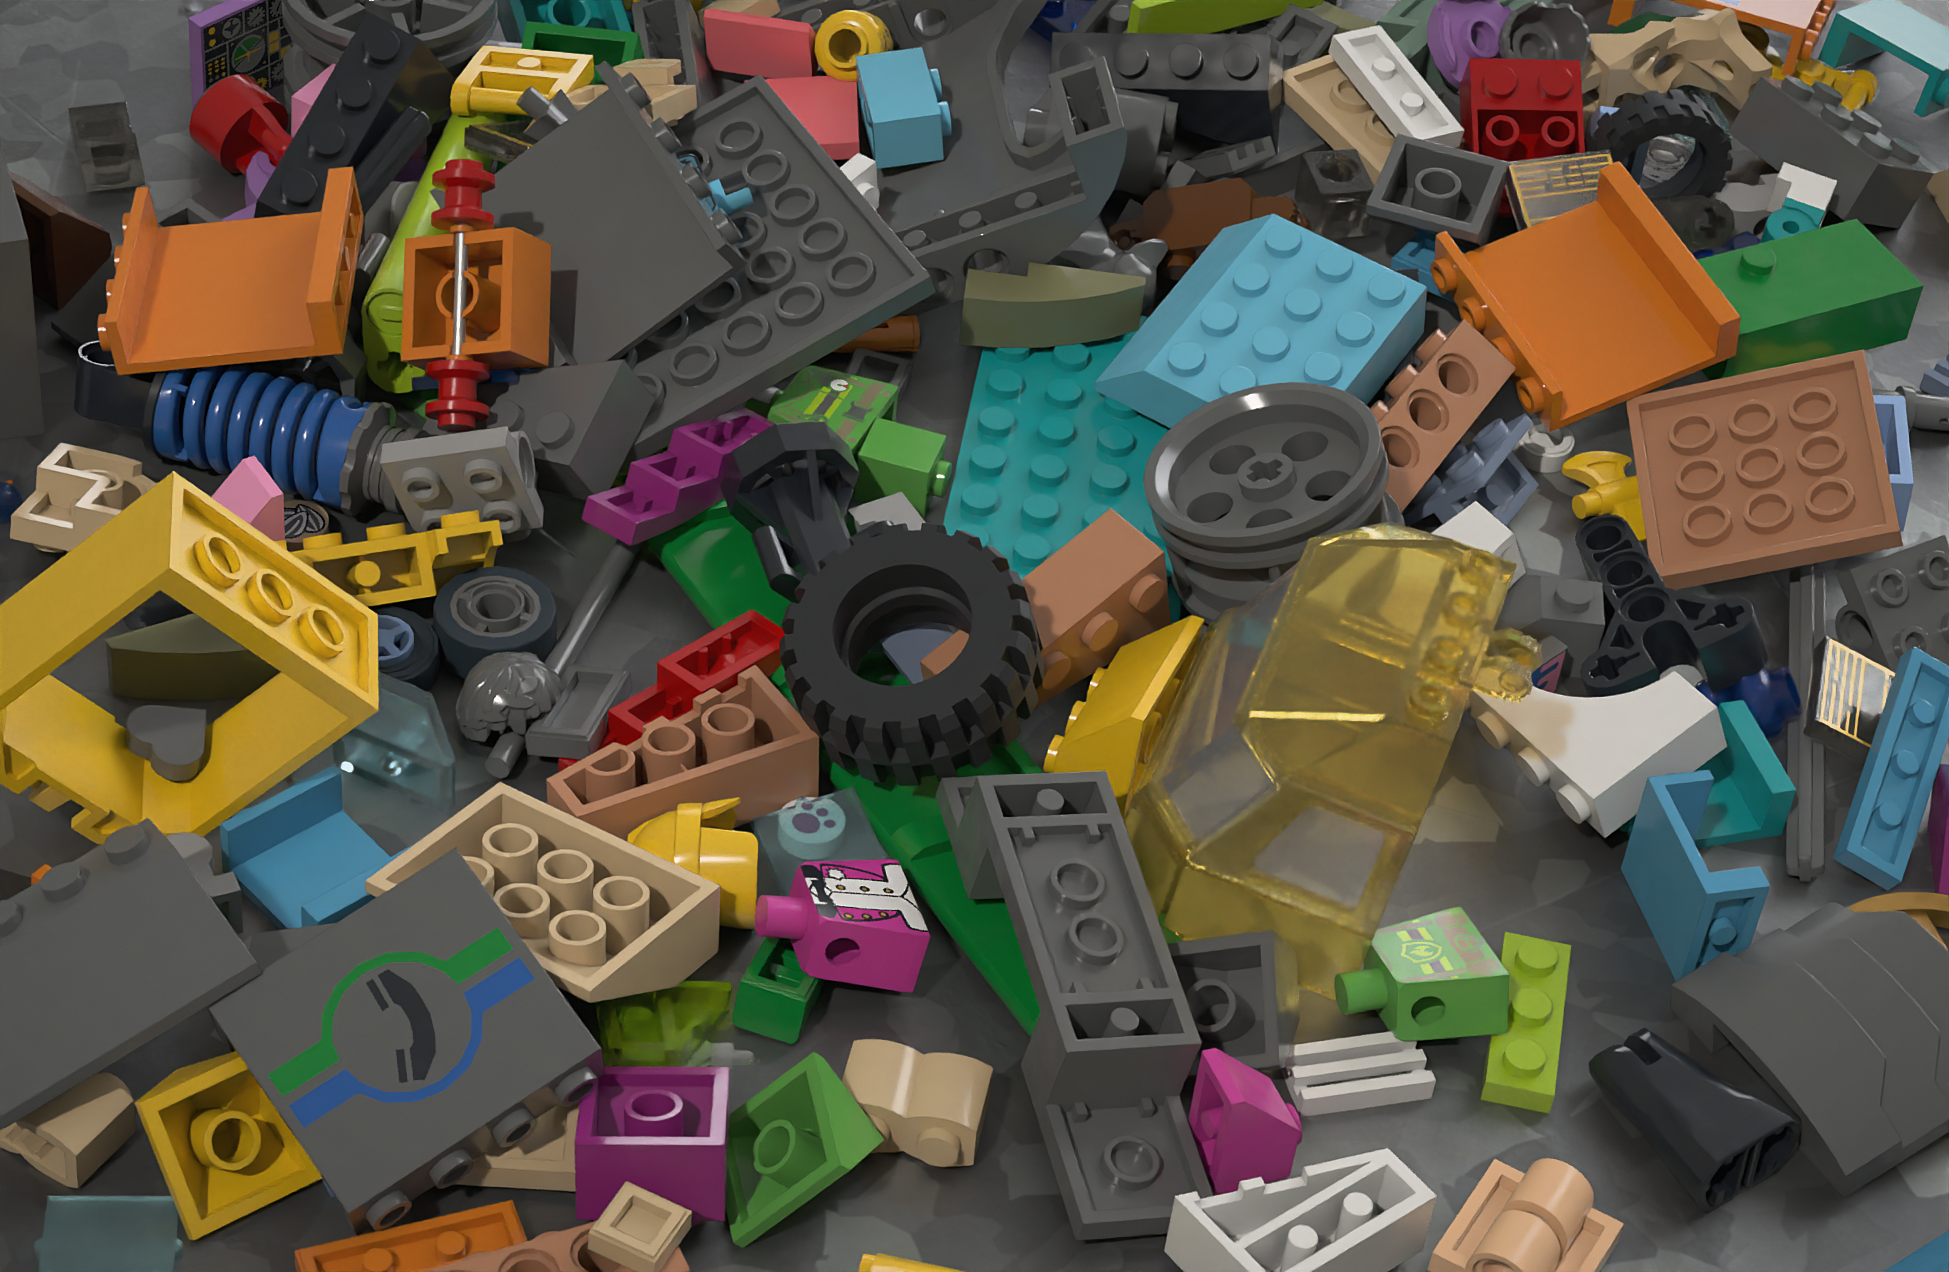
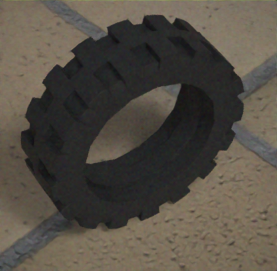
M1669 89L1667 94H1659L1658 90L1643 93V98L1633 101L1632 98L1622 101L1618 104L1619 109L1611 115L1608 112L1605 113L1596 122L1599 126L1594 133L1589 131L1585 137V157L1610 154L1612 163L1618 161L1623 163L1624 159L1639 145L1658 136L1681 134L1695 138L1694 151L1680 171L1667 181L1651 188L1642 189L1668 224L1675 222L1678 225L1684 224L1692 219L1690 214L1696 210L1704 211L1713 202L1711 197L1715 191L1721 192L1727 182L1725 172L1731 171L1733 165V158L1729 153L1732 150L1731 142L1711 107H1706L1703 100L1698 96L1691 94L1688 98L1684 95L1683 91ZM1607 156L1585 159L1586 164L1609 162ZM1610 164L1586 167V173L1599 171V169ZM1599 173L1586 175V180L1599 178ZM1598 181L1587 183V188L1598 187ZM1597 190L1588 191L1597 198Z

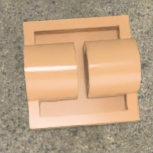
M1550 1158L1539 1159L1531 1164L1526 1173H1523L1494 1159L1432 1252L1428 1271L1600 1272L1619 1242L1624 1223L1592 1208L1594 1194L1588 1180L1576 1168L1563 1161Z

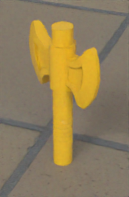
M1590 451L1575 455L1563 463L1561 472L1564 476L1580 481L1590 487L1586 493L1576 495L1572 499V509L1578 518L1583 519L1590 516L1597 517L1607 514L1620 516L1628 522L1640 543L1646 541L1637 475L1627 477L1624 474V470L1632 462L1629 456L1609 451Z

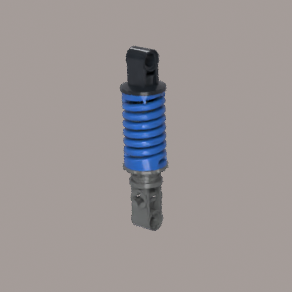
M100 341L85 343L78 349L74 400L75 411L87 419L110 422L142 432L145 450L151 457L161 460L169 458L181 462H189L191 460L196 467L204 469L214 468L217 473L229 476L243 459L255 455L283 493L291 495L301 494L304 499L328 504L330 507L340 509L343 513L352 517L365 515L375 501L385 505L389 512L400 515L405 514L380 464L382 444L427 438L430 435L428 431L416 427H410L407 430L397 428L396 412L391 404L385 402L381 404L377 402H364L362 405L361 401L356 397L349 395L340 397L336 391L329 389L318 391L315 385L303 382L296 385L292 378L285 376L274 378L271 372L260 369L253 372L248 365L244 364L118 375L112 352H104ZM535 469V489L537 491L539 475ZM531 529L501 534L502 541L514 542L523 540L531 534Z

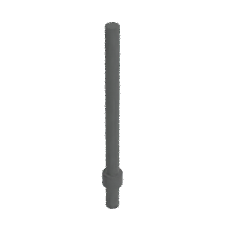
M618 539L616 540L544 662L556 672L558 678L561 679L568 666L574 664L645 541L629 546ZM536 718L527 720L526 733ZM510 726L499 731L501 736L485 761L486 770L497 778L507 777L523 749H527L525 734L515 733Z

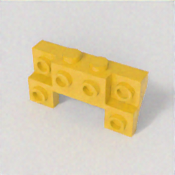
M479 510L440 516L442 529L406 535L405 524L397 523L366 528L368 541L343 544L341 532L302 538L304 550L290 553L368 607L437 596L439 590L454 576L474 568L494 566L496 551L503 544L499 520L480 522ZM286 540L274 541L287 550Z

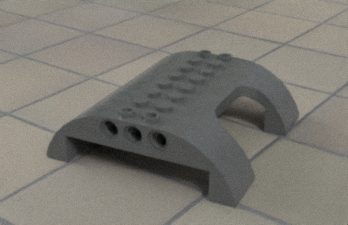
M642 0L631 4L635 32L639 33L645 59H680L681 73L673 76L674 85H696V109L745 83V80L755 77L717 71L710 68L707 60L705 33L690 0ZM808 0L782 9L781 12L771 17L810 23L815 34H817L821 24L834 13L843 10L868 12L880 18L889 29L893 42L892 51L922 47L928 69H938L942 102L947 101L952 127V134L942 137L944 160L877 169L879 207L876 209V212L930 274L936 293L894 317L918 316L921 313L964 300L968 269L1025 276L1028 273L1029 262L1048 263L1080 237L1099 215L1115 188L1124 163L1128 137L1104 56L1049 74L1048 77L1062 129L1048 141L1034 147L1021 145L1017 140L1004 87L1005 70L1013 50L1043 9L1047 0ZM818 65L816 76H828ZM858 101L860 154L874 160ZM694 109V110H692V111H690V112L684 114V116H686L687 114H689V113L695 111L696 109ZM850 159L833 161L840 168Z

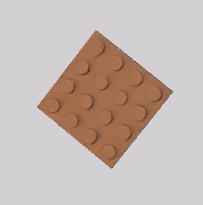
M1864 349L1647 393L1626 401L1648 554L1667 588L1678 590L1903 546Z

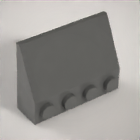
M149 818L136 825L118 829L105 840L104 844L73 862L63 863L51 868L42 876L39 882L8 900H0V1130L5 1129L262 973L253 956L177 849Z

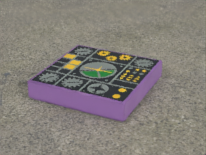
M227 0L188 18L192 110L201 95L211 85L225 77L237 74L248 75L266 91L284 83L283 57L286 50L293 47V40L283 25L281 0Z

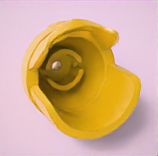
M741 798L707 802L704 805L703 803L678 804L677 810L666 812L661 816L646 821L628 834L627 842L721 886L719 926L756 930L758 841L752 833L733 831L737 819V812L734 807L741 803ZM711 826V827H717L718 829L705 828V827Z

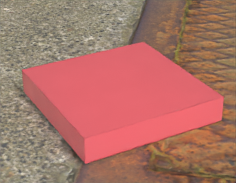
M830 76L765 79L832 160L851 159L857 153L860 154L857 81H839Z

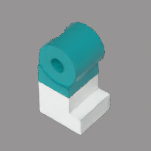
M1784 162L1767 207V211L1772 212V214L1766 221L1760 243L1820 228L1837 181Z

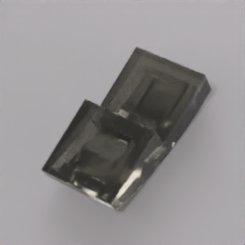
M126 101L68 108L69 125L86 192L145 185L136 135L132 133Z

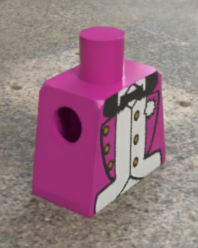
M898 860L804 862L796 869L788 897L761 895L755 910V929L759 937L790 939L802 972L810 977L913 993L931 936Z

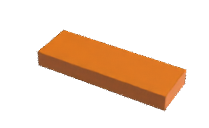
M512 1200L295 1250L296 1272H425L459 1262L474 1253L493 1252L526 1242L527 1238Z

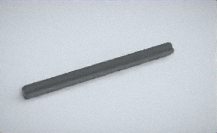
M1813 564L1802 565L1801 568L1792 569L1789 573L1786 773L1796 788V793L1786 820L1785 869L1789 875L1799 876V881L1803 883L1811 882L1812 876L1821 875L1825 870L1826 724L1821 722L1820 719L1826 680V573L1822 568L1813 567ZM1825 697V705H1824V713H1823V720H1825V721H1826V697Z

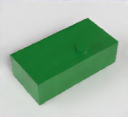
M1858 219L1698 259L1699 264L1741 316L1736 355L1701 369V371L1711 381L1863 349L1865 351L1905 340L1908 337L1924 285Z

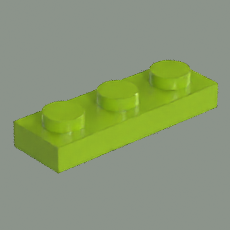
M1505 931L1500 948L1499 961L1509 973L1507 1032L1489 1035L1480 1100L1550 1113L1555 1096L1571 945Z

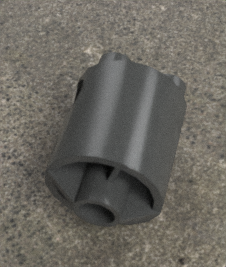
M1051 88L1029 109L1023 145L1026 147H1034L1048 141L1062 129ZM1114 88L1128 140L1124 163L1115 188L1107 201L1127 204L1129 199H1132L1143 205V202L1155 190H1160L1167 178L1166 171L1169 157L1160 154L1161 151L1172 153L1179 103L1169 102V97Z

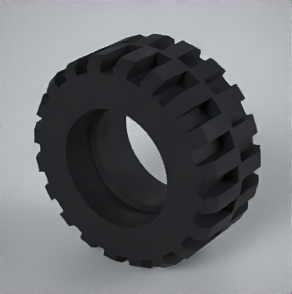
M906 523L886 526L887 533L870 538L868 532H865L850 539L852 547L840 554L836 549L832 550L818 562L821 571L816 576L808 573L794 591L799 604L790 603L781 624L785 635L779 641L780 660L786 672L784 675L802 719L819 736V748L827 749L829 757L834 763L845 770H854L857 766L862 778L878 783H885L888 775L896 776L899 786L921 785V777L936 775L939 783L941 778L958 777L955 770L971 763L974 769L982 766L993 759L990 750L999 743L1004 748L1007 747L1021 732L1017 721L1018 717L1025 720L1031 717L1039 700L1036 689L1043 683L1045 665L1041 655L1043 646L1026 589L1018 573L1010 570L1007 558L995 547L985 546L982 548L979 537L963 530H956L954 535L950 536L947 534L945 525L922 523L921 530H908ZM917 623H942L959 628L969 634L966 645L958 657L943 671L927 680L910 685L886 686L869 682L856 675L868 651L883 637L902 627Z

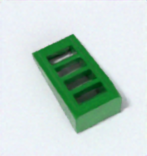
M765 937L740 980L732 1022L738 1028L793 1044L801 1035L826 979L810 977L802 972L795 952L785 949L794 950L790 939Z

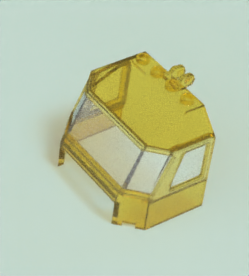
M1384 522L1309 538L1302 557L1297 564L1243 606L1226 609L1208 625L1136 787L1124 820L1161 928L1176 933L1180 939L1185 941L1274 930L1297 953L1298 986L1336 1000L1334 991L1336 974L1361 969L1419 830L1472 689L1495 698L1502 697L1504 701L1509 700L1511 703L1513 701L1520 702L1521 699L1531 693L1533 687L1531 671L1536 667H1540L1543 659L1541 655L1542 644H1538L1537 639L1531 638L1530 635L1524 636L1521 631L1511 627L1493 632L1518 564L1495 556L1486 550L1477 549L1450 538L1392 522Z

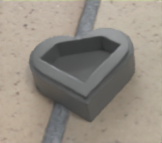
M146 705L136 708L129 714L126 722L124 737L126 746L137 756L150 759L152 769L156 774L165 779L180 781L192 778L200 771L203 761L206 710L159 705Z

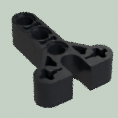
M1597 516L1583 523L1577 530L1575 541L1589 581L1602 582L1604 610L1611 621L1599 650L1590 655L1581 666V679L1588 698L1620 695L1641 689L1659 681L1660 675L1664 671L1677 665L1695 667L1700 672L1712 694L1754 676L1767 664L1769 656L1753 604L1746 598L1724 596L1713 599L1667 588L1630 525L1620 516Z

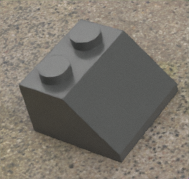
M1398 133L1367 202L1365 213L1374 220L1435 236L1447 231L1454 242L1482 247L1487 244L1499 214L1508 162Z

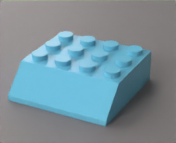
M1276 214L1225 227L1096 380L1095 390L1169 428H1172L1193 411L1220 397L1247 388L1274 383L1305 382L1335 387L1357 397L1367 406L1424 333L1427 286Z

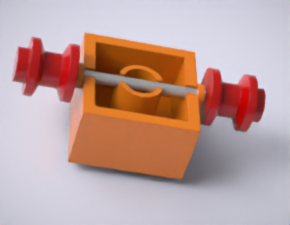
M470 159L449 160L445 163V169L435 171L432 175V185L444 191L445 195L444 208L431 213V225L437 229L449 231L450 234L405 238L401 361L425 370L429 378L439 382L438 399L425 405V416L438 420L437 428L448 432L476 430V422L489 418V407L477 401V383L489 379L490 372L547 367L549 363L552 244L515 227L493 229L495 217L493 214L482 209V195L495 188L496 177L494 174L483 170V163Z

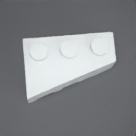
M1388 1148L1306 1166L1303 1168L1301 1177L1264 1184L1261 1177L1240 1181L1238 1191L1200 1199L1197 1191L1177 1195L1174 1198L1164 1252L1184 1272H1388L1423 1250L1437 1195Z

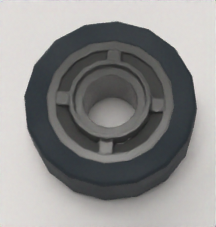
M502 566L480 567L454 576L439 590L433 606V630L440 642V661L450 672L466 679L469 671L487 655L490 656L495 653L529 652L537 655L538 659L544 663L557 641V607L554 594L540 579L519 569Z

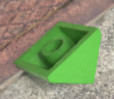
M812 1052L729 1114L726 1212L733 1243L742 1248L850 1171L884 1141V1138L826 1060L815 1052Z

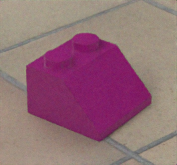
M604 1066L605 1074L598 1078L599 1083L597 1087L587 1097L582 1099L579 1105L574 1143L576 1220H598L627 1181L691 1210V1225L704 1221H725L728 1181L730 1067Z

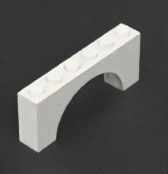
M1477 501L1473 502L1411 548L1413 557L1412 571L1403 593L1389 611L1367 628L1380 644L1386 645L1388 642H1391L1399 650L1405 665L1417 678L1422 680L1428 676L1436 683L1440 695L1455 713L1462 714L1466 711L1476 720L1479 731L1492 747L1500 750L1505 746L1515 756L1521 771L1534 785L1539 787L1545 783L1555 792L1556 798L1563 810L1573 821L1580 824L1586 820L1604 838L1637 814L1647 777L1670 773L1694 772L1727 747L1717 706L1676 671L1649 686L1632 692L1607 697L1584 698L1559 695L1538 689L1505 670L1486 649L1488 625L1498 602L1505 592L1526 572L1514 533Z

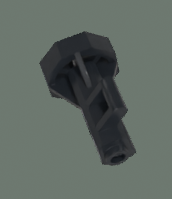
M825 422L775 423L732 450L720 485L730 514L752 533V542L769 587L790 602L799 604L794 591L808 573L816 576L821 571L818 562L832 550L836 549L840 554L852 547L850 539L865 532H868L870 538L887 533L886 526L894 525L889 520H883L850 537L844 517L860 472L849 445Z

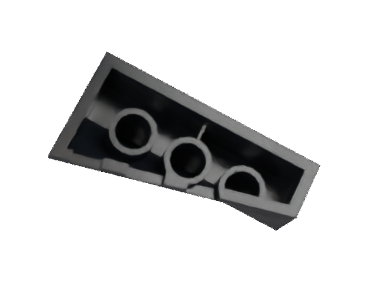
M367 11L258 197L254 218L321 212L328 170L353 167L355 171L404 108L411 106L418 111H424L429 116L428 122L431 127L448 108L451 110V90L456 80L421 39Z
M1052 32L1050 74L1104 56L1114 88L1169 97V102L1179 103L1176 130L1209 137L1212 140L1230 145L1270 136L1276 155L1278 154L1284 47L1271 34Z

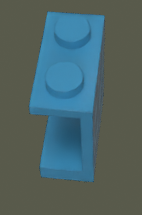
M335 765L309 778L295 782L288 789L251 808L239 811L232 818L220 824L222 872L228 873L233 871L241 891L280 930L337 923L377 898L365 892V880L410 848L408 847L390 857L343 811L342 772Z
M1710 770L1647 777L1621 866L1623 875L1676 981L1724 952L1736 955L1749 947L1770 888L1760 866L1709 873L1695 845V840L1714 782Z

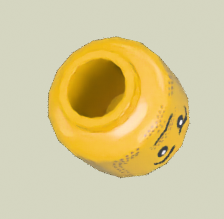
M843 10L832 14L821 24L815 36L814 51L818 64L828 76L839 81L855 82L857 81L855 56L891 52L893 42L889 29L880 18L864 11Z

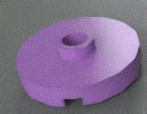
M1439 0L1433 6L1427 23L1428 46L1435 65L1450 84L1459 89L1469 58L1502 59L1498 50V37L1504 21L1509 16V13L1513 12L1508 5L1502 7L1496 0Z

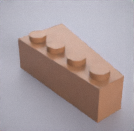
M1112 508L1021 579L1026 589L1043 646L1041 655L1045 665L1043 683L1036 689L1039 700L1035 708L1088 677L1098 667L1102 668L1112 662L1120 647L1171 625L1164 551ZM959 629L920 660L923 681L943 671L958 657L969 638L968 633Z
M754 665L738 674L737 686L722 694L712 688L693 699V710L675 720L669 721L661 716L642 726V738L625 746L613 742L547 778V804L627 841L628 834L634 829L666 812L677 810L678 804L703 803L704 805L711 801L738 797L741 798V803L734 807L737 812V819L733 827L735 828L779 813L790 801L803 797L818 798L819 736L808 727L802 716L762 671ZM711 826L705 827V828L718 829L717 827H711Z

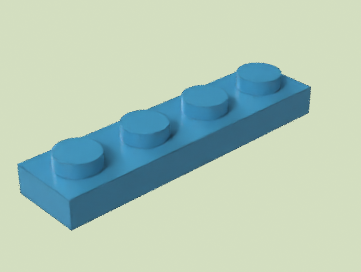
M1915 646L1900 657L1833 857L1835 861L1887 891L1902 882L1949 737V666Z

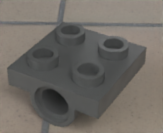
M1945 535L1836 575L1848 603L1839 609L1835 619L1836 634L1841 645L1893 673L1896 672L1900 657L1914 646L1947 666L1949 665V544ZM1849 652L1848 656L1854 661L1855 655ZM1857 656L1856 662L1862 664L1863 659ZM1873 665L1881 688L1885 690L1883 679L1886 678V672ZM1889 674L1888 679L1892 684L1894 676Z

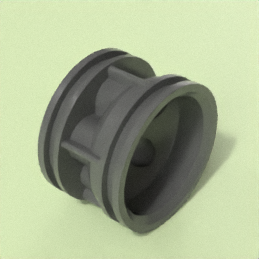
M1286 382L1251 387L1220 397L1193 411L1174 425L1155 446L1144 471V491L1156 530L1165 543L1173 568L1171 577L1176 594L1182 603L1183 617L1187 618L1194 615L1205 619L1201 640L1219 650L1246 657L1281 658L1307 654L1328 648L1355 636L1379 620L1399 599L1411 575L1413 563L1412 549L1401 510L1396 501L1385 491L1389 478L1388 458L1377 419L1365 403L1343 390L1315 383Z

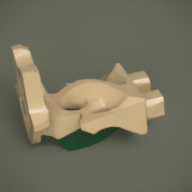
M1730 7L1721 11L1705 8L1682 17L1661 15L1651 11L1621 23L1607 34H1589L1591 49L1588 51V56L1581 66L1584 132L1588 118L1600 106L1619 108L1618 104L1629 98L1636 101L1643 98V93L1658 90L1659 94H1667L1669 89H1675L1682 85L1699 87L1708 98L1721 95L1741 111L1760 77L1769 78L1772 76L1773 66L1742 34L1736 13ZM1667 55L1664 67L1654 69L1656 63ZM1725 63H1728L1730 65V67L1733 69L1734 75L1728 70Z

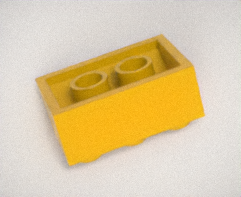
M1191 615L1120 647L1107 669L1098 667L1089 685L1086 703L1077 700L1072 708L1066 726L1065 737L1057 734L1054 736L1045 758L1044 772L1106 771L1123 821H1125L1183 721L1205 619Z

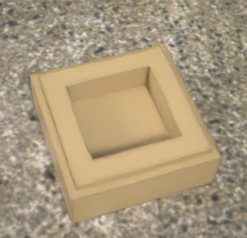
M626 1181L589 1231L588 1249L636 1272H660L690 1230L692 1211Z

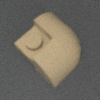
M60 443L37 466L36 490L11 515L10 539L33 543L34 547L45 552H70L157 483L142 474L143 462L121 455Z

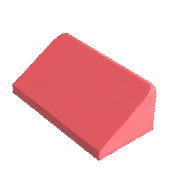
M711 8L709 10L705 9L703 16L707 60L711 69L755 77L760 74L763 78L768 79L816 76L819 65L814 51L816 34L810 23Z

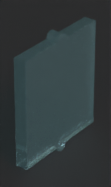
M854 787L810 801L806 797H799L794 806L753 818L750 823L781 896H789L796 869L804 862L886 859Z
M47 1196L43 1238L38 1239L34 1243L35 1257L40 1260L38 1272H174L175 1260L181 1259L184 1252L183 1242L177 1239L179 1213L172 1196Z

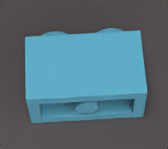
M922 47L855 56L858 101L877 169L944 160L942 137L952 134L950 111L947 101L942 102L938 69H928Z

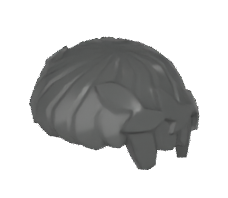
M1532 1L1509 13L1499 33L1498 50L1502 59L1580 60L1582 66L1588 56V51L1591 49L1589 27L1584 24L1583 16L1573 11V7L1567 3L1555 5L1554 3L1544 4L1541 1Z
M502 652L491 654L490 656L487 655L469 671L458 697L455 713L460 732L464 734L466 739L470 738L474 741L483 742L488 739L491 730L502 731L508 726L515 733L525 734L528 719L538 717L541 712L546 713L550 711L551 705L560 701V693L562 692L560 678H558V675L552 668L539 660L537 655L529 652Z

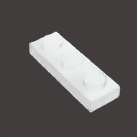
M1380 25L1333 35L1328 53L1395 137L1399 133L1453 148L1460 146L1464 129Z

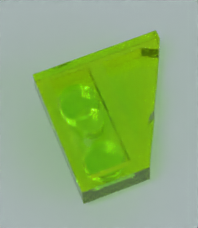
M684 980L678 986L595 1002L605 1066L685 1067L730 1012L732 983Z

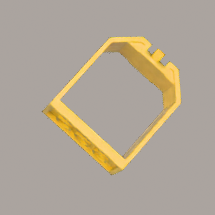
M174 471L0 605V784L17 795L31 786L29 800L47 812H51L69 800L78 803L85 809L72 818L71 828L96 844H104L105 840L113 832L126 826L136 825L146 818H149L165 837L183 832L198 834L204 837L379 711L378 614ZM159 590L280 671L275 677L205 727V746L201 769L194 777L180 781L165 779L156 774L151 767L150 759L137 756L126 746L124 738L125 728L115 722L113 715L50 675L51 672Z

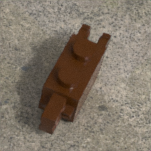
M1234 178L1155 190L1143 202V217L1110 226L1108 236L1119 249L1129 251L1134 245L1150 239L1165 240L1168 251L1156 267V271L1162 278L1180 280L1225 227L1276 214L1309 231L1312 228L1310 226L1311 222L1304 213H1300L1297 210L1299 207L1291 197L1288 198L1286 195L1281 196L1280 194L1276 198L1273 195L1259 197L1243 179Z

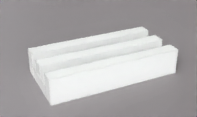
M1392 1031L1291 1045L1284 1069H1281L1300 1117L1432 1098L1436 1083L1432 1070L1425 1071L1427 1058L1423 1049L1416 1050L1417 1041L1403 1042L1396 1039ZM1407 1072V1074L1369 1079V1076ZM1342 1080V1083L1307 1088V1085Z

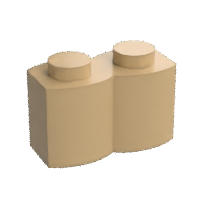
M880 1039L855 1040L851 1048L842 1083L884 1138V1141L870 1153L904 1151L929 1165L937 1167L969 1166L974 1164L990 1102L993 1067L980 1060L960 1054L943 1052L922 1054L911 1047L892 1041Z
M97 1072L5 1129L0 1130V1148L21 1154L37 1170L61 1184L72 1188H79L135 1133L134 1099L128 1087L119 1078L110 1073Z

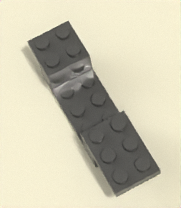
M1106 771L941 778L936 798L968 900L1005 899L1041 1011L1020 1065L1075 1239L1078 1241L1168 1233L1175 1196L1197 1191L1200 1199L1213 1196L1179 1097L1202 1043Z

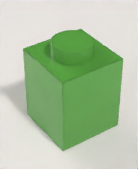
M876 417L858 454L857 467L860 474L855 485L854 501L866 504L902 492L924 519L934 496L943 498L949 485L952 462L944 461L946 435Z

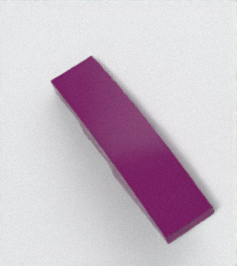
M742 408L722 414L711 421L695 422L675 428L667 452L631 462L625 485L588 496L582 520L629 546L675 528L724 498L720 485L732 450L775 423L747 408Z

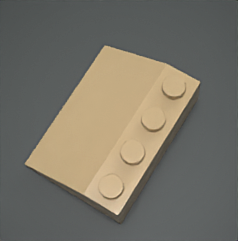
M501 782L497 783L365 880V892L378 897L449 851L457 848L554 984L589 1003L676 987L718 952L720 885Z

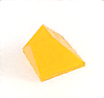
M236 1051L176 1069L135 1102L190 1240H196L322 1179L318 1170Z

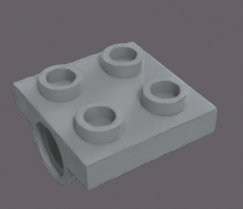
M505 426L382 444L380 464L414 533L442 529L440 516L479 510L480 522L499 520L501 534L543 527L544 507L535 489L534 457L530 441L524 431L510 432L508 427Z

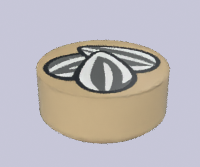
M304 500L284 502L285 540L288 552L304 550L302 538L329 534V517L321 506Z

